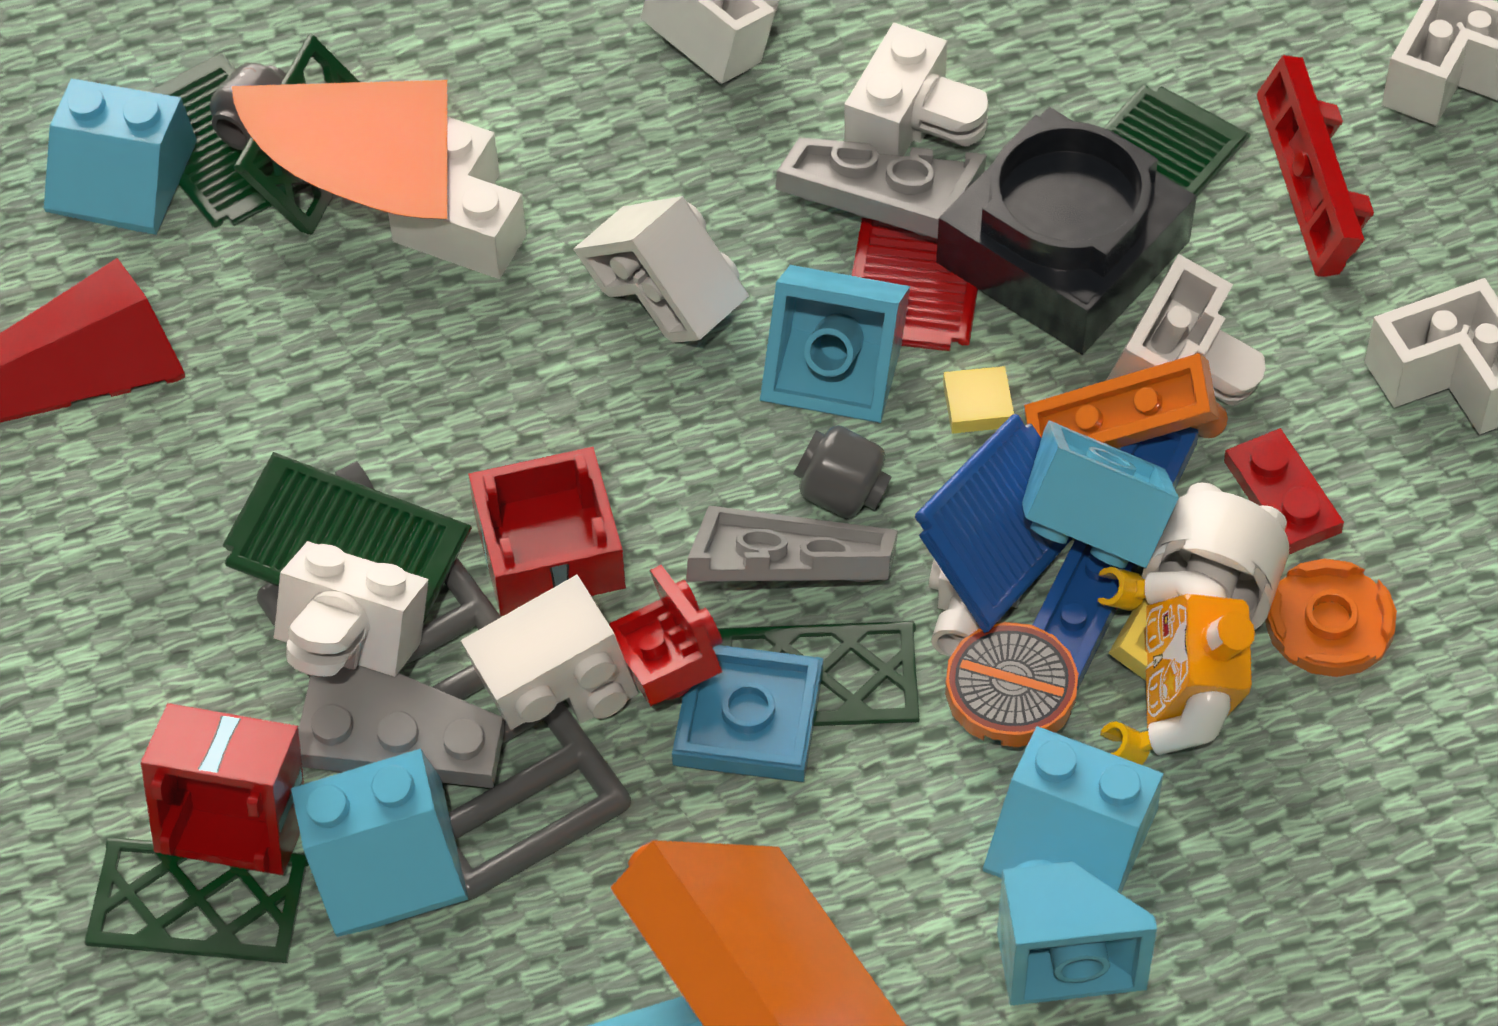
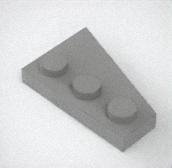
M799 137L777 170L776 190L801 197L807 201L818 202L848 211L862 218L874 219L907 229L918 235L938 239L939 217L985 172L987 154L966 152L965 162L933 159V149L911 147L910 156L878 154L877 149L868 143Z
M708 506L688 556L686 582L807 580L869 582L873 580H888L896 552L898 530Z
M359 665L354 670L342 667L333 676L310 675L298 729L302 767L345 772L421 748L440 776L442 783L494 788L504 735L503 717L400 673L394 677Z

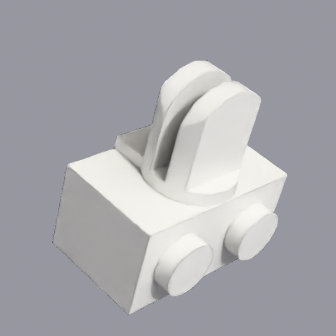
M645 0L640 19L718 82L723 84L755 67L762 61L779 0Z
M893 22L845 103L844 141L868 143L877 149L878 154L904 156L912 141L921 143L926 133L964 147L970 146L978 142L985 135L988 112L987 94L985 91L946 78L947 40Z
M1178 254L1106 380L1201 353L1209 360L1215 398L1228 405H1236L1245 401L1253 393L1256 386L1263 379L1266 367L1265 359L1261 352L1220 330L1225 317L1219 315L1218 311L1233 284Z
M307 541L280 572L274 639L287 642V662L294 669L304 674L333 676L342 667L354 670L359 665L395 677L421 643L429 579L407 573L402 568L393 564H378L346 554L341 549L332 545H317Z

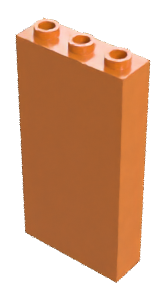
M652 840L632 854L628 861L629 867L611 887V890L703 1026H906L782 850L777 846Z

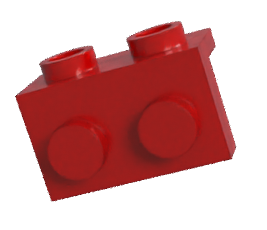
M662 565L649 570L660 599L609 623L616 636L632 679L650 706L663 700L678 698L686 694L692 686L722 673L714 651V647L722 644V638L707 608L700 610L696 598L685 579L675 583Z

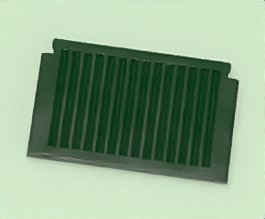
M223 53L147 91L181 97L197 142L178 185L213 228L221 226L223 221L229 219L233 226H236L273 206L234 170V165L243 150H237L226 144L216 134L212 126V115L209 105L212 95L236 69ZM259 150L252 163L266 176H275L272 159L263 150ZM311 184L292 185L293 194Z
M1142 85L1104 126L1105 129L1121 136L1157 158L1156 171L1197 197L1251 137V134L1163 86L1154 91L1148 86Z
M273 452L223 543V547L231 551V554L225 560L226 567L279 586L280 572L307 541L317 545H332L341 549L346 554L378 564H393L402 568L407 573L429 579L424 623L472 526Z

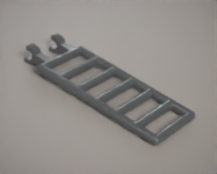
M357 461L335 472L337 476L374 489L365 471ZM458 557L444 583L461 606L423 626L421 643L405 665L474 627L480 630L501 618ZM267 583L258 590L257 601L275 627L279 586ZM470 665L432 687L463 700L485 686L473 665ZM562 701L556 704L553 711L544 718L535 722H525L510 730L503 718L504 735L502 744L544 721L563 748L450 811L449 816L454 838L461 837L578 769L598 797L473 869L457 847L468 900L479 897L624 813L631 804V797L628 791Z

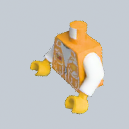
M1115 567L1103 568L1099 572V576L1119 580V588L1116 595L1110 599L1098 598L1099 603L1128 611L1140 606L1144 598L1150 604L1146 606L1147 626L1145 627V651L1147 652L1148 666L1146 668L1148 731L1140 732L1117 721L1108 723L1102 728L1101 736L1111 741H1122L1118 750L1111 754L1143 765L1148 758L1150 750H1153L1157 755H1162L1213 741L1219 735L1227 716L1250 693L1252 685L1250 645L1254 641L1255 630L1254 625L1249 619V606L1247 602L1241 599L1227 598L1224 587L1204 573L1197 571L1149 572L1146 579H1143L1142 576L1135 572Z

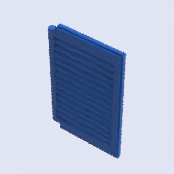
M1012 414L915 514L916 521L923 529L919 537L984 633L988 632L1073 539L1069 537L1066 544L1049 540L1034 532L1030 528L1033 521L1025 517L1022 501L1041 437L1031 423L1025 426L1021 417L1017 414Z

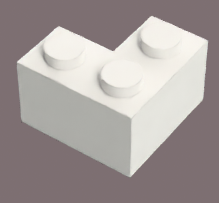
M1423 0L1390 59L1381 105L1436 126L1458 86L1498 101V2L1494 0Z
M447 116V219L416 218L388 213L393 242L497 279L502 277L526 238L522 194L494 184L500 175L495 132Z
M683 196L623 206L573 249L603 293L609 297L636 294L663 335L673 343L702 339L749 297V294L739 281V271L736 265L727 255L719 251L705 230L706 222L702 214L696 207L688 203Z
M1485 278L1373 318L1364 362L1393 408L1449 388L1479 435L1498 428V296Z
M578 575L573 576L461 640L477 675L510 730L525 722H535L544 718L553 711L556 704L565 699L581 724L594 717L602 719L612 716L624 707L627 700L638 695L616 636Z

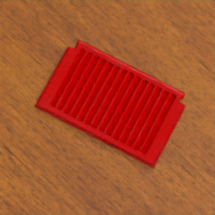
M862 218L852 276L910 286L901 346L950 351L952 342H958V344L963 346L969 345L978 289L936 263L937 239L918 235L910 230L874 219Z

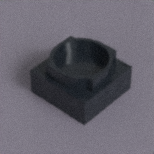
M1048 107L1040 116L1035 115L1003 147L991 166L939 217L936 263L1083 355L1188 244L1191 237L1197 196L1156 171L1158 159L1121 136L1100 126L1074 122L1053 108Z

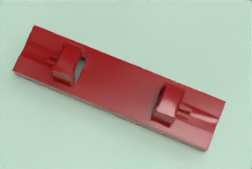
M1282 55L1256 95L1315 276L1339 275L1345 268L1347 260L1356 253L1364 242L1362 228L1373 217L1374 210L1368 195L1348 191L1331 142L1332 136L1343 123L1338 105L1317 100L1303 57Z

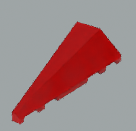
M118 258L0 333V423L70 407L71 402L108 393L111 397L130 393L131 388L164 380L169 384L178 382L186 377L147 297Z

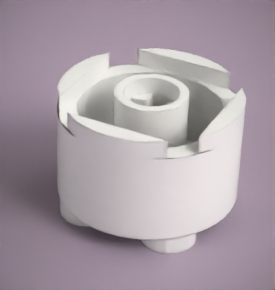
M1196 483L1191 485L1187 494L1178 499L1148 566L1143 570L1142 578L1146 579L1149 572L1197 571L1204 573L1224 587L1227 598L1241 599L1247 602L1249 606V619L1254 625V630H1256L1264 623L1268 616L1289 555V541L1285 533L1287 526L1286 518L1279 510L1271 506H1259L1243 497L1222 492L1212 484Z

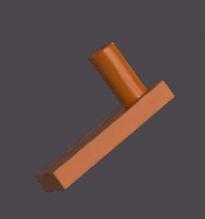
M1201 353L1024 405L1027 425L1031 423L1041 438L1048 420L1114 448L1124 447L1189 427L1198 429V435L1203 438H1213L1223 432L1228 421L1226 410L1215 399L1209 360Z

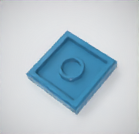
M723 645L714 647L722 673L692 686L683 695L672 750L673 766L804 782L823 674V658Z

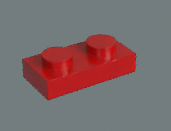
M1281 428L1225 450L1224 462L1248 499L1259 506H1271L1285 516L1287 521L1285 533L1289 541V555L1342 533L1343 519Z

